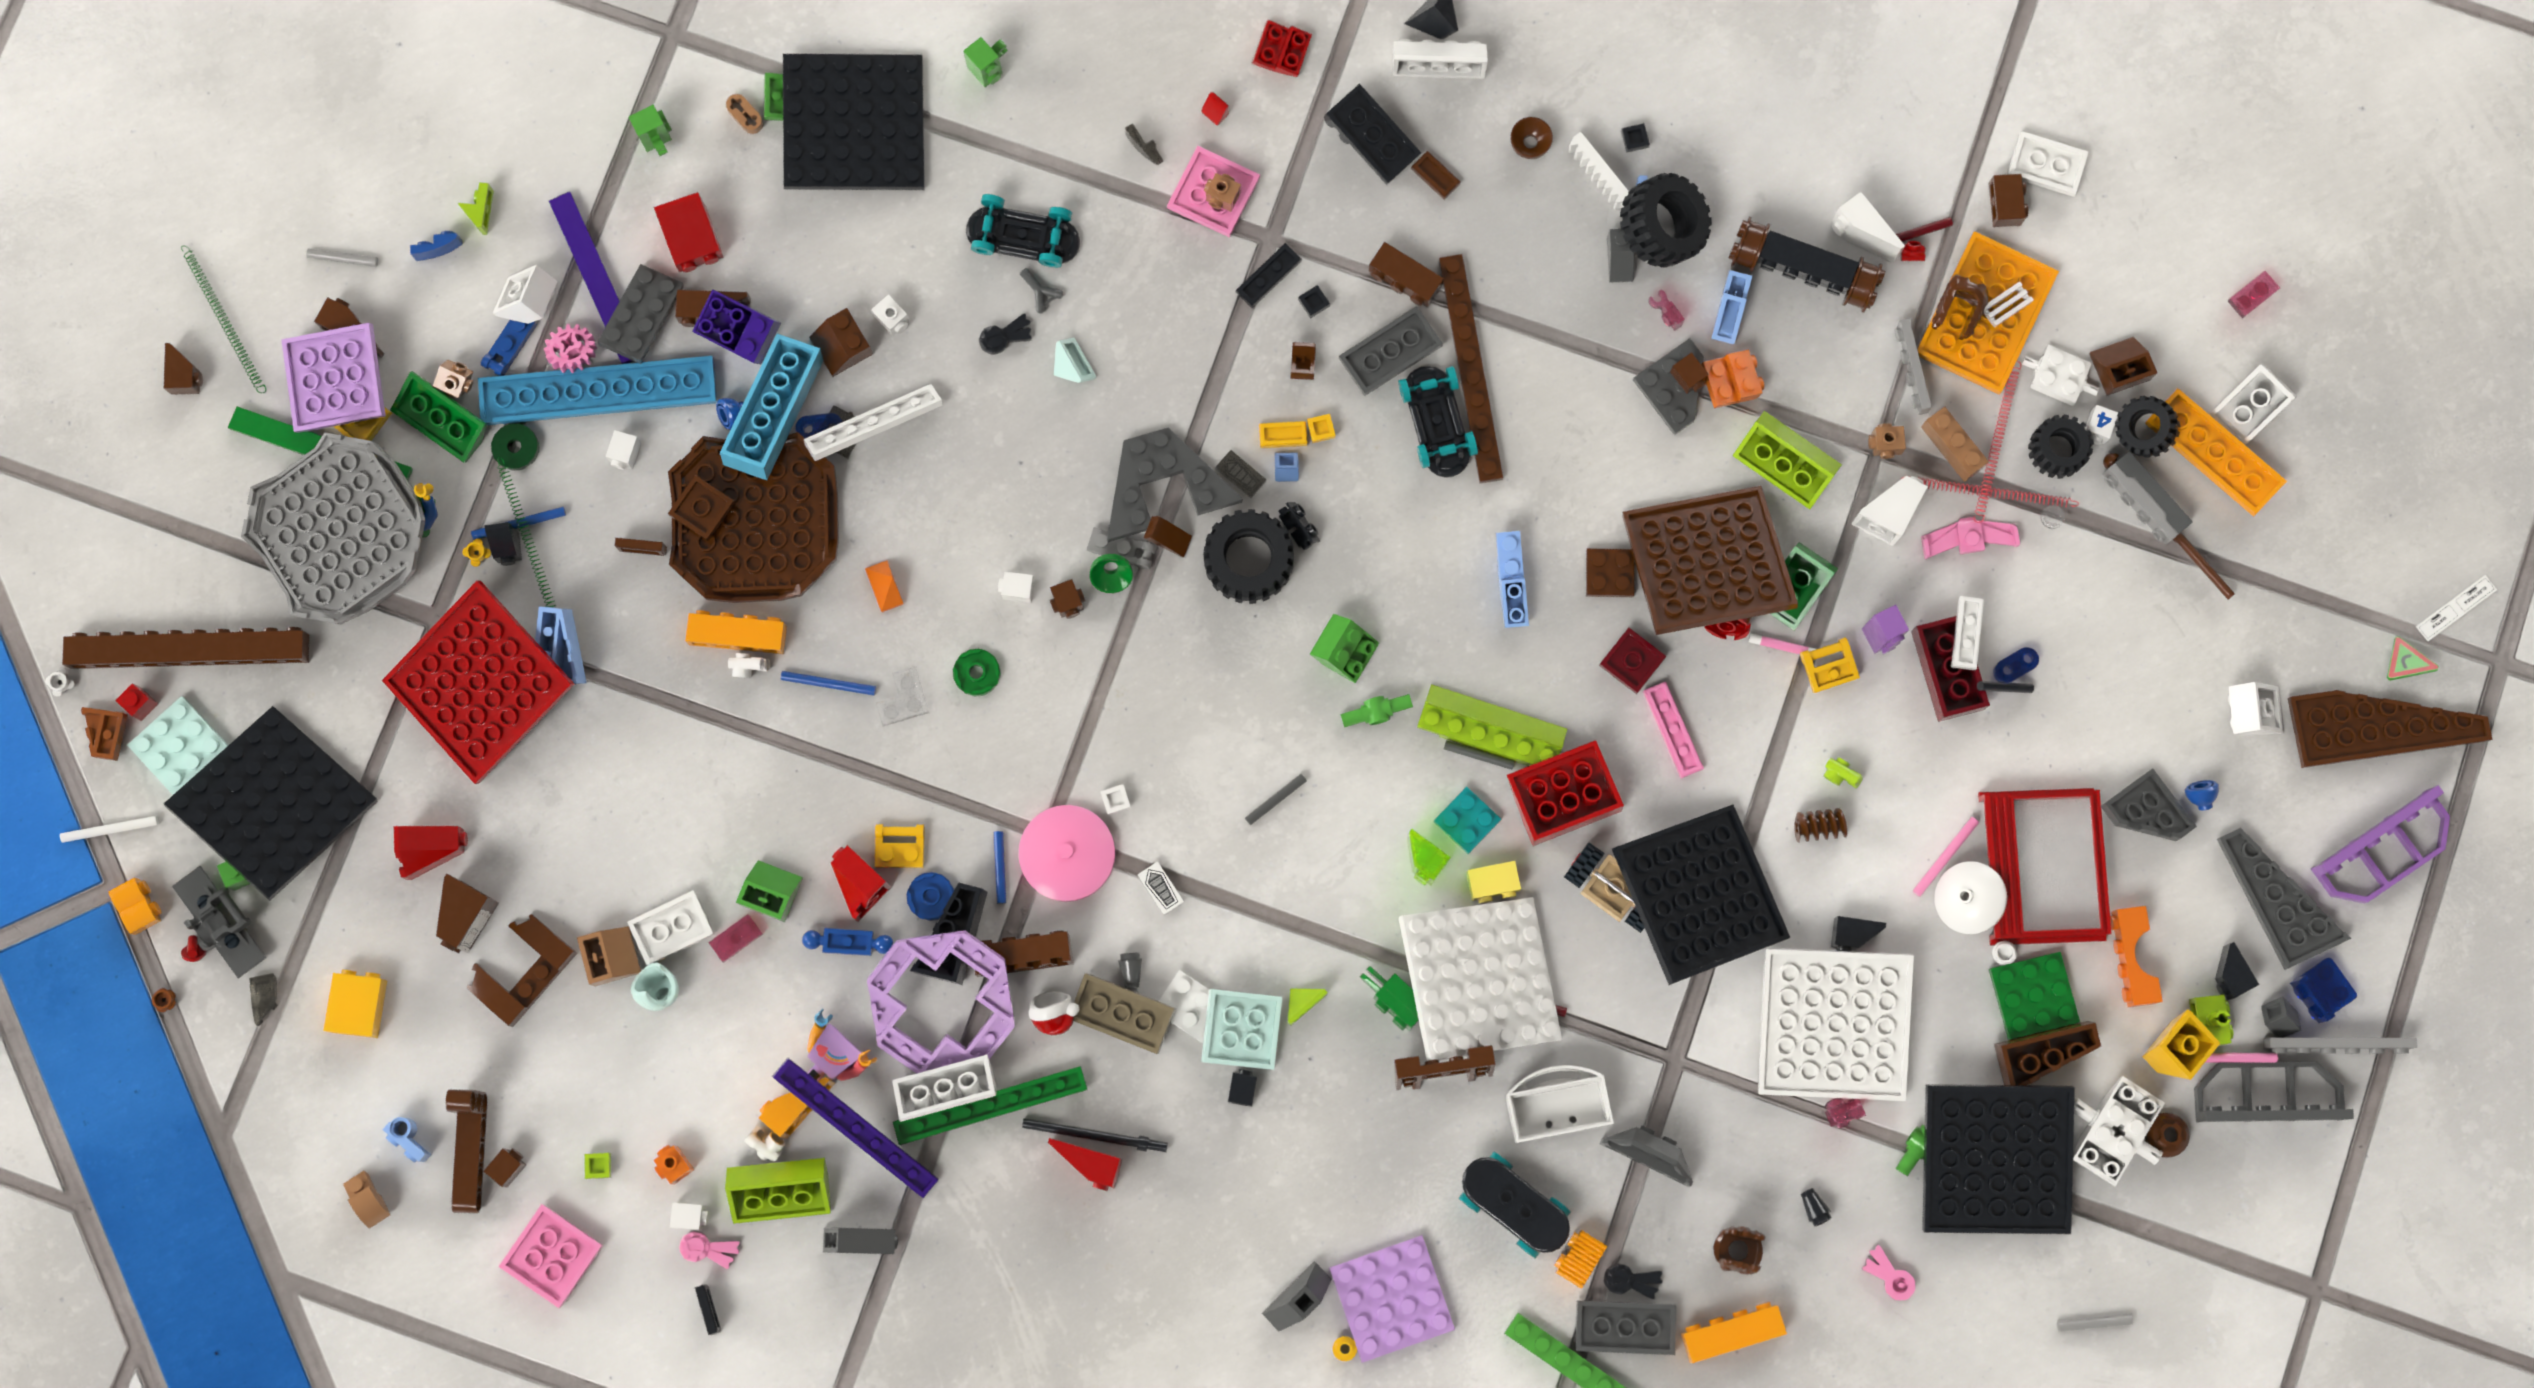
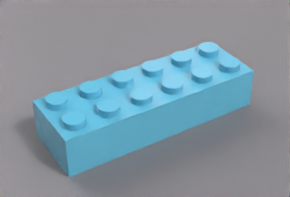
M776 334L720 451L723 465L768 480L823 363L820 348Z

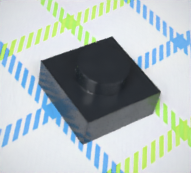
M1644 123L1621 129L1626 153L1649 148L1650 143Z
M1318 285L1298 297V301L1310 319L1330 307V302Z

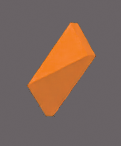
M887 560L865 568L882 613L904 605Z

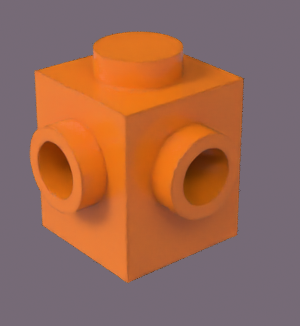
M665 1146L657 1152L658 1157L653 1160L657 1165L654 1167L657 1174L662 1179L666 1178L673 1185L694 1171V1168L678 1146Z

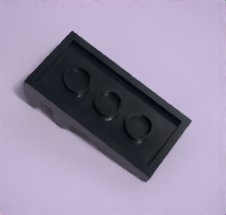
M1360 83L1324 116L1326 124L1338 130L1340 140L1345 144H1350L1386 185L1421 154L1420 150Z

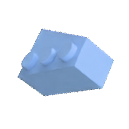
M539 606L535 641L574 684L587 683L572 609Z

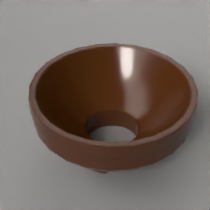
M1526 117L1519 120L1513 126L1510 134L1513 150L1519 156L1526 159L1542 157L1550 149L1553 140L1552 130L1549 125L1537 117ZM1526 137H1534L1537 145L1534 148H1528L1524 145L1523 141Z
M2172 1113L2158 1114L2145 1136V1142L2159 1151L2161 1150L2163 1152L2161 1157L2166 1158L2175 1157L2182 1153L2190 1140L2187 1124L2182 1118ZM2168 1127L2174 1128L2177 1132V1138L2173 1142L2167 1141L2164 1137V1131Z

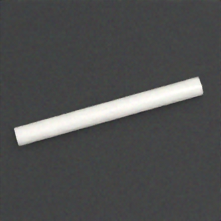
M157 816L60 833V840L64 843L159 825V819Z

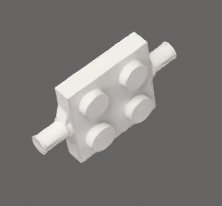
M2051 345L2046 347L2039 361L2025 355L2021 365L2034 369V378L2030 385L2031 389L2071 406L2075 405L2082 391L2096 396L2100 388L2087 382V374L2092 363Z

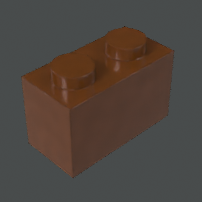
M2022 174L1993 175L1989 181L1993 227L2021 226L2028 217V205L2024 204L2026 183L2025 181L2022 182Z

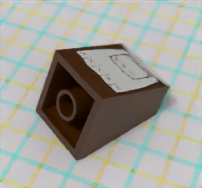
M446 873L443 880L436 937L442 939L440 944L457 953H460L461 950L469 953L499 902Z

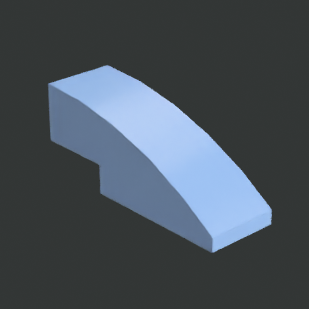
M1732 270L1728 271L1711 339L1735 344L1752 280L1751 275Z

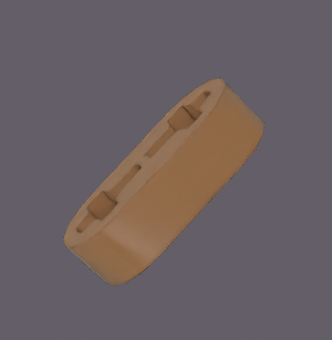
M733 94L729 96L726 101V108L729 114L747 133L756 134L760 132L763 127V120L760 114L742 95ZM736 102L737 104H740L743 109V112H740L737 108H734L733 103ZM747 116L756 121L755 126L749 125L746 119Z

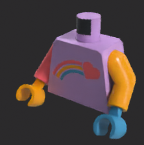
M821 1009L814 1017L815 1023L809 1036L807 1046L809 1054L807 1057L815 1065L808 1074L817 1081L825 1075L834 1081L837 1079L845 1081L858 1077L869 1065L876 1062L877 1058L869 1060L867 1054L871 1050L868 1049L861 1052L829 1023L833 1015L830 1014L825 1019L822 1016L824 1009Z

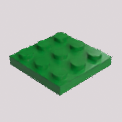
M2061 952L1988 969L2008 1040L2080 1023Z

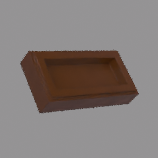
M1428 151L1411 166V170L1444 200L1461 183Z
M615 538L614 546L620 552L658 556L666 555L667 547L663 542Z

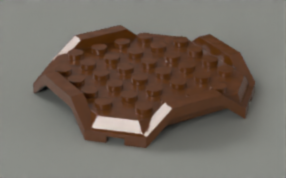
M798 432L788 435L768 480L723 465L720 451L726 439L702 436L691 448V451L668 471L672 507L695 475L735 501V504L709 541L672 518V547L669 566L706 600L743 603L783 601L800 597L837 560L839 522L835 466L825 457L815 461L805 446V438Z

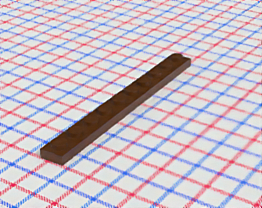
M1459 254L1439 258L1441 275L1444 278L1443 286L1470 432L1472 431L1478 450V454L1474 455L1479 484L1503 480V473L1463 256Z

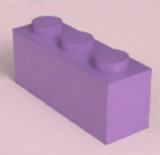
M1894 605L1875 614L1865 624L1862 631L1874 654L1880 651L1885 654L1895 649V646L1905 639L1904 635L1909 631V628L1898 607Z

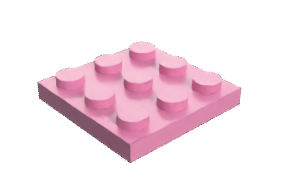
M1197 146L1167 204V209L1230 238L1260 179V174ZM1215 173L1219 175L1227 174L1233 177L1235 182L1241 184V194L1232 212L1223 208L1216 209L1206 201L1204 188L1209 178L1213 180Z
M541 1204L499 1267L556 1307L561 1308L604 1245L544 1204Z

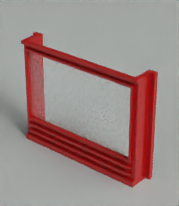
M2079 788L1979 792V802H1984L1989 867L2000 875L2007 890L2006 909L2002 918L1993 927L1994 934L1989 936L1990 946H1994L2000 941H2009L2013 945L2107 941L2106 936L2112 934L2100 790Z

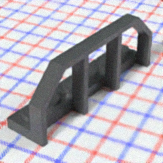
M2317 1061L2217 1063L2194 1088L2196 1123L2343 1121L2354 1119L2353 1109H2345L2344 1086ZM2294 1067H2312L2335 1088L2336 1105H2329V1109L2321 1110L2320 1105H2304L2305 1110H2296ZM2222 1068H2241L2244 1106H2231V1111H2222V1106H2208L2207 1111H2204L2202 1090ZM2250 1068H2285L2287 1105L2280 1106V1110H2271V1106L2268 1105L2256 1106V1110H2252Z

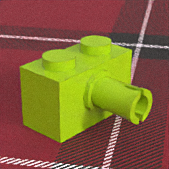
M2225 995L2189 999L2190 1011L2220 1042V1045L2231 1044L2234 1032L2232 1025L2229 1024L2231 1019H2228L2230 1016V1006L2228 1000H2225Z

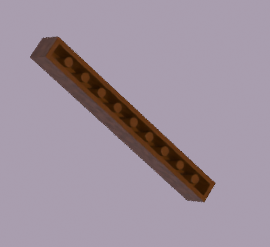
M267 627L263 628V631L256 632L251 628H240L239 632H230L229 629H216L215 633H206V630L201 629L191 630V633H183L180 630H168V634H159L158 631H144V634L135 635V632L122 631L120 635H111L109 632H96V636H87V633L76 632L72 633V636L63 637L62 665L70 669L309 663V634L300 627H287V631H278L277 628Z

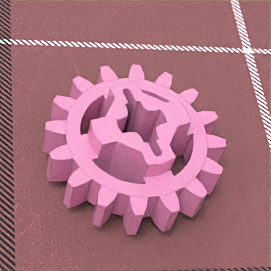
M569 324L566 325L564 330L561 327H557L558 333L551 332L550 336L552 339L545 340L547 347L544 348L548 363H551L555 370L560 367L562 373H565L567 369L574 373L577 367L582 371L584 363L587 365L591 364L589 357L595 358L596 356L594 350L597 349L592 333L589 334L587 328L581 330L578 324L575 325L574 329Z

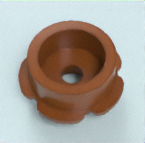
M161 988L154 993L152 1004L156 1007L157 1011L166 1012L174 1008L176 995L172 990Z

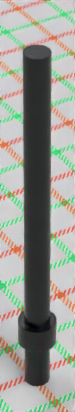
M1025 1118L1022 1124V1128L1137 1147V1150L1147 1152V1149L1167 1152L1168 1147L1166 1142L1149 1140V1137L1140 1135L1137 1138Z

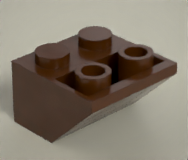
M2134 337L2089 353L2107 396L2148 382L2158 373L2149 351Z

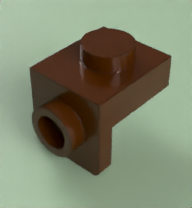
M1293 342L1290 379L1314 380L1315 343Z

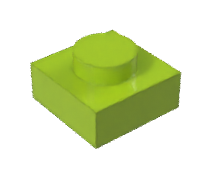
M611 1153L584 1154L585 1179L611 1178Z

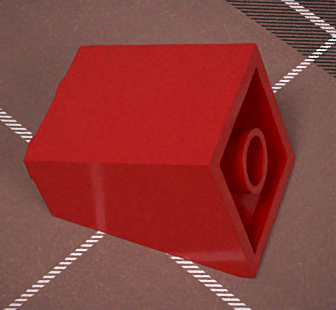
M699 192L654 207L674 264L679 272H691L697 266L703 264L711 265L718 262L720 258H723L710 216Z

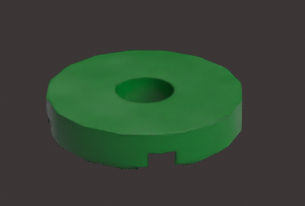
M970 649L962 653L953 667V679L958 688L965 694L974 697L984 696L992 692L998 685L1001 676L1000 666L996 658L991 653L982 649ZM976 666L983 669V675L977 679L970 676L971 669Z

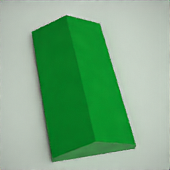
M410 371L390 409L391 412L463 463L469 460L482 443L487 423L439 389L433 387L432 384L413 371Z

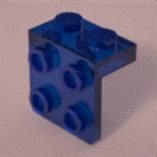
M2331 958L2322 960L2290 982L2296 996L2303 1001L2311 1017L2318 1023L2331 1020L2335 1017L2334 1013L2357 997L2356 991Z

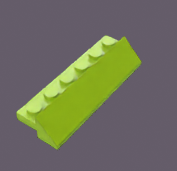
M1432 684L1417 728L1437 734L1441 738L1511 759L1526 766H1531L1559 755L1567 733V728Z

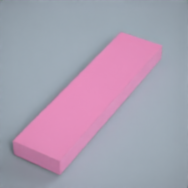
M1666 681L1644 690L1643 693L1680 778L1682 779L1703 770V765Z

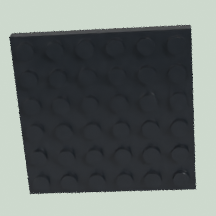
M783 54L784 190H924L922 55Z
M272 706L164 802V806L271 901L378 801L372 793Z
M1734 804L1612 849L1668 985L1791 938Z
M1926 1084L1922 1231L1924 1233L2071 1234L2075 1087Z

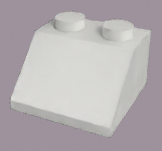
M537 265L508 277L493 314L497 317L527 324L543 319L548 311V303L555 295L554 289L558 281Z
M2253 682L2229 687L2228 702L2232 713L2230 723L2234 734L2249 736L2283 733L2279 686Z

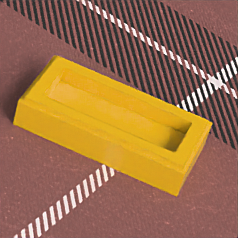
M1306 421L1259 423L1260 448L1307 446Z

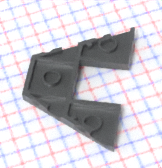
M1169 428L1123 441L1107 542L1147 530L1151 519L1139 487L1140 485L1183 473L1197 516L1242 503L1243 499Z

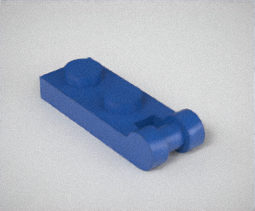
M509 320L488 354L481 360L480 365L486 369L494 370V373L498 376H504L536 328L537 323L534 321L527 324ZM498 355L503 358L500 363L495 361Z

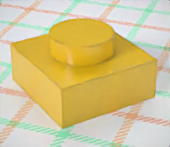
M1330 414L1307 419L1312 443L1336 437Z

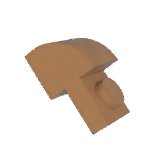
M362 1171L343 1183L349 1196L348 1202L369 1229L390 1216L382 1196L377 1193L367 1172Z

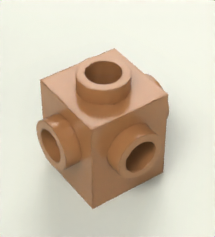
M1215 173L1213 180L1209 178L1204 188L1206 201L1216 209L1223 208L1232 212L1241 194V184L1235 182V179L1227 174L1219 175Z
M446 360L439 366L433 387L443 391L449 397L459 398L465 392L469 393L474 382L471 378L474 371L467 369V366L460 362Z
M1885 423L1875 427L1868 437L1869 449H1873V456H1880L1881 459L1894 458L1895 455H1901L1906 449L1904 426L1892 427V424Z

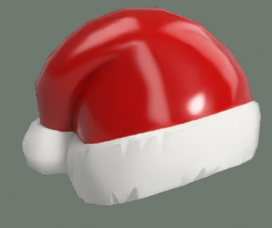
M1062 992L1041 993L1032 999L1029 1007V1017L1033 1025L1040 1032L1051 1036L1067 1032L1073 1025L1074 1016L1079 1012V1005L1072 1003L1071 996Z

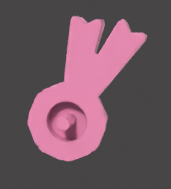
M692 1231L682 1237L679 1249L683 1258L688 1261L697 1262L708 1257L728 1269L729 1263L734 1258L723 1254V1252L738 1254L737 1246L740 1242H709L705 1234Z
M1877 1245L1876 1249L1869 1251V1253L1879 1265L1870 1259H1866V1265L1862 1267V1270L1884 1280L1886 1293L1892 1299H1909L1915 1291L1914 1278L1905 1270H1895L1881 1246Z

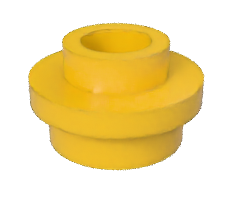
M1339 1337L1333 1344V1354L1340 1361H1350L1357 1353L1355 1341L1350 1337ZM1343 1344H1347L1350 1347L1349 1352L1346 1354L1340 1351V1347Z

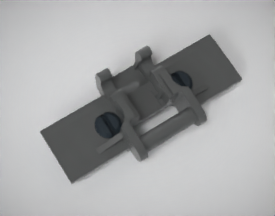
M201 866L172 886L194 917L192 920H186L184 922L185 926L189 930L194 929L202 940L199 945L204 951L216 947L237 978H240L266 959L264 953L247 931L246 927L252 921L249 917L246 918L230 897L228 894L230 892L229 889L223 887L218 890ZM221 902H223L237 922L233 927L218 908Z

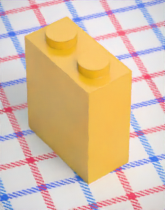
M342 969L341 974L333 973L323 1031L378 1038L387 980L381 979V974L366 972L365 977L356 976L357 971Z

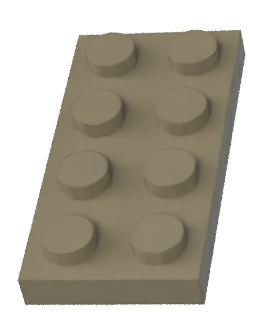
M1085 973L1074 1003L1079 1005V1012L1074 1016L1073 1021L1152 1053L1159 1054L1176 1008Z

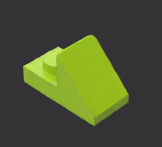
M479 182L478 190L474 192L475 204L458 203V205L483 235H487L494 190L489 183Z

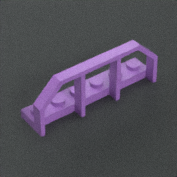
M2439 785L2425 790L2417 798L2392 815L2384 818L2383 821L2358 838L2350 841L2348 845L2320 864L2311 868L2330 897L2368 903L2446 849L2450 815L2438 800V797L2444 793ZM2424 806L2426 809L2433 807L2441 818L2437 848L2422 857L2399 826V823L2405 819L2407 822H2410L2420 815L2418 810ZM2385 833L2388 836L2394 833L2415 863L2387 881L2364 847L2367 846L2370 849L2381 842L2380 836ZM2360 857L2380 887L2366 897L2340 892L2334 888L2325 873L2332 875L2343 868L2341 863L2348 859L2351 862Z

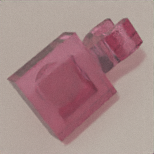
M1660 290L1658 295L1661 297V301L1656 302L1651 296L1648 299V303L1652 308L1662 310L1661 318L1666 326H1671L1676 331L1683 325L1685 319L1673 302H1669L1666 293Z

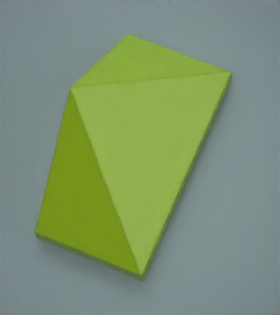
M1290 988L1288 1024L1292 1026L1320 1002L1328 992L1325 989Z

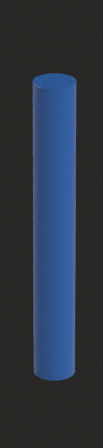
M995 831L993 833L997 904H1006L1003 831Z

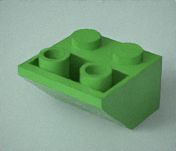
M1333 614L1311 650L1310 655L1325 667L1356 683L1379 642L1351 619Z
M758 860L746 877L736 903L785 922L803 877Z

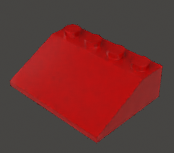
M1596 740L1507 775L1532 846L1620 813L1624 807Z

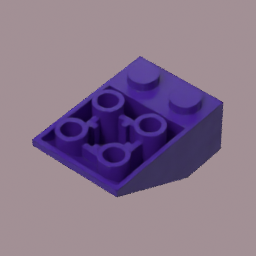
M712 289L692 332L752 363L761 365L781 322Z

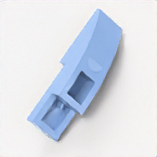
M1520 531L1496 533L1497 566L1505 628L1529 626Z

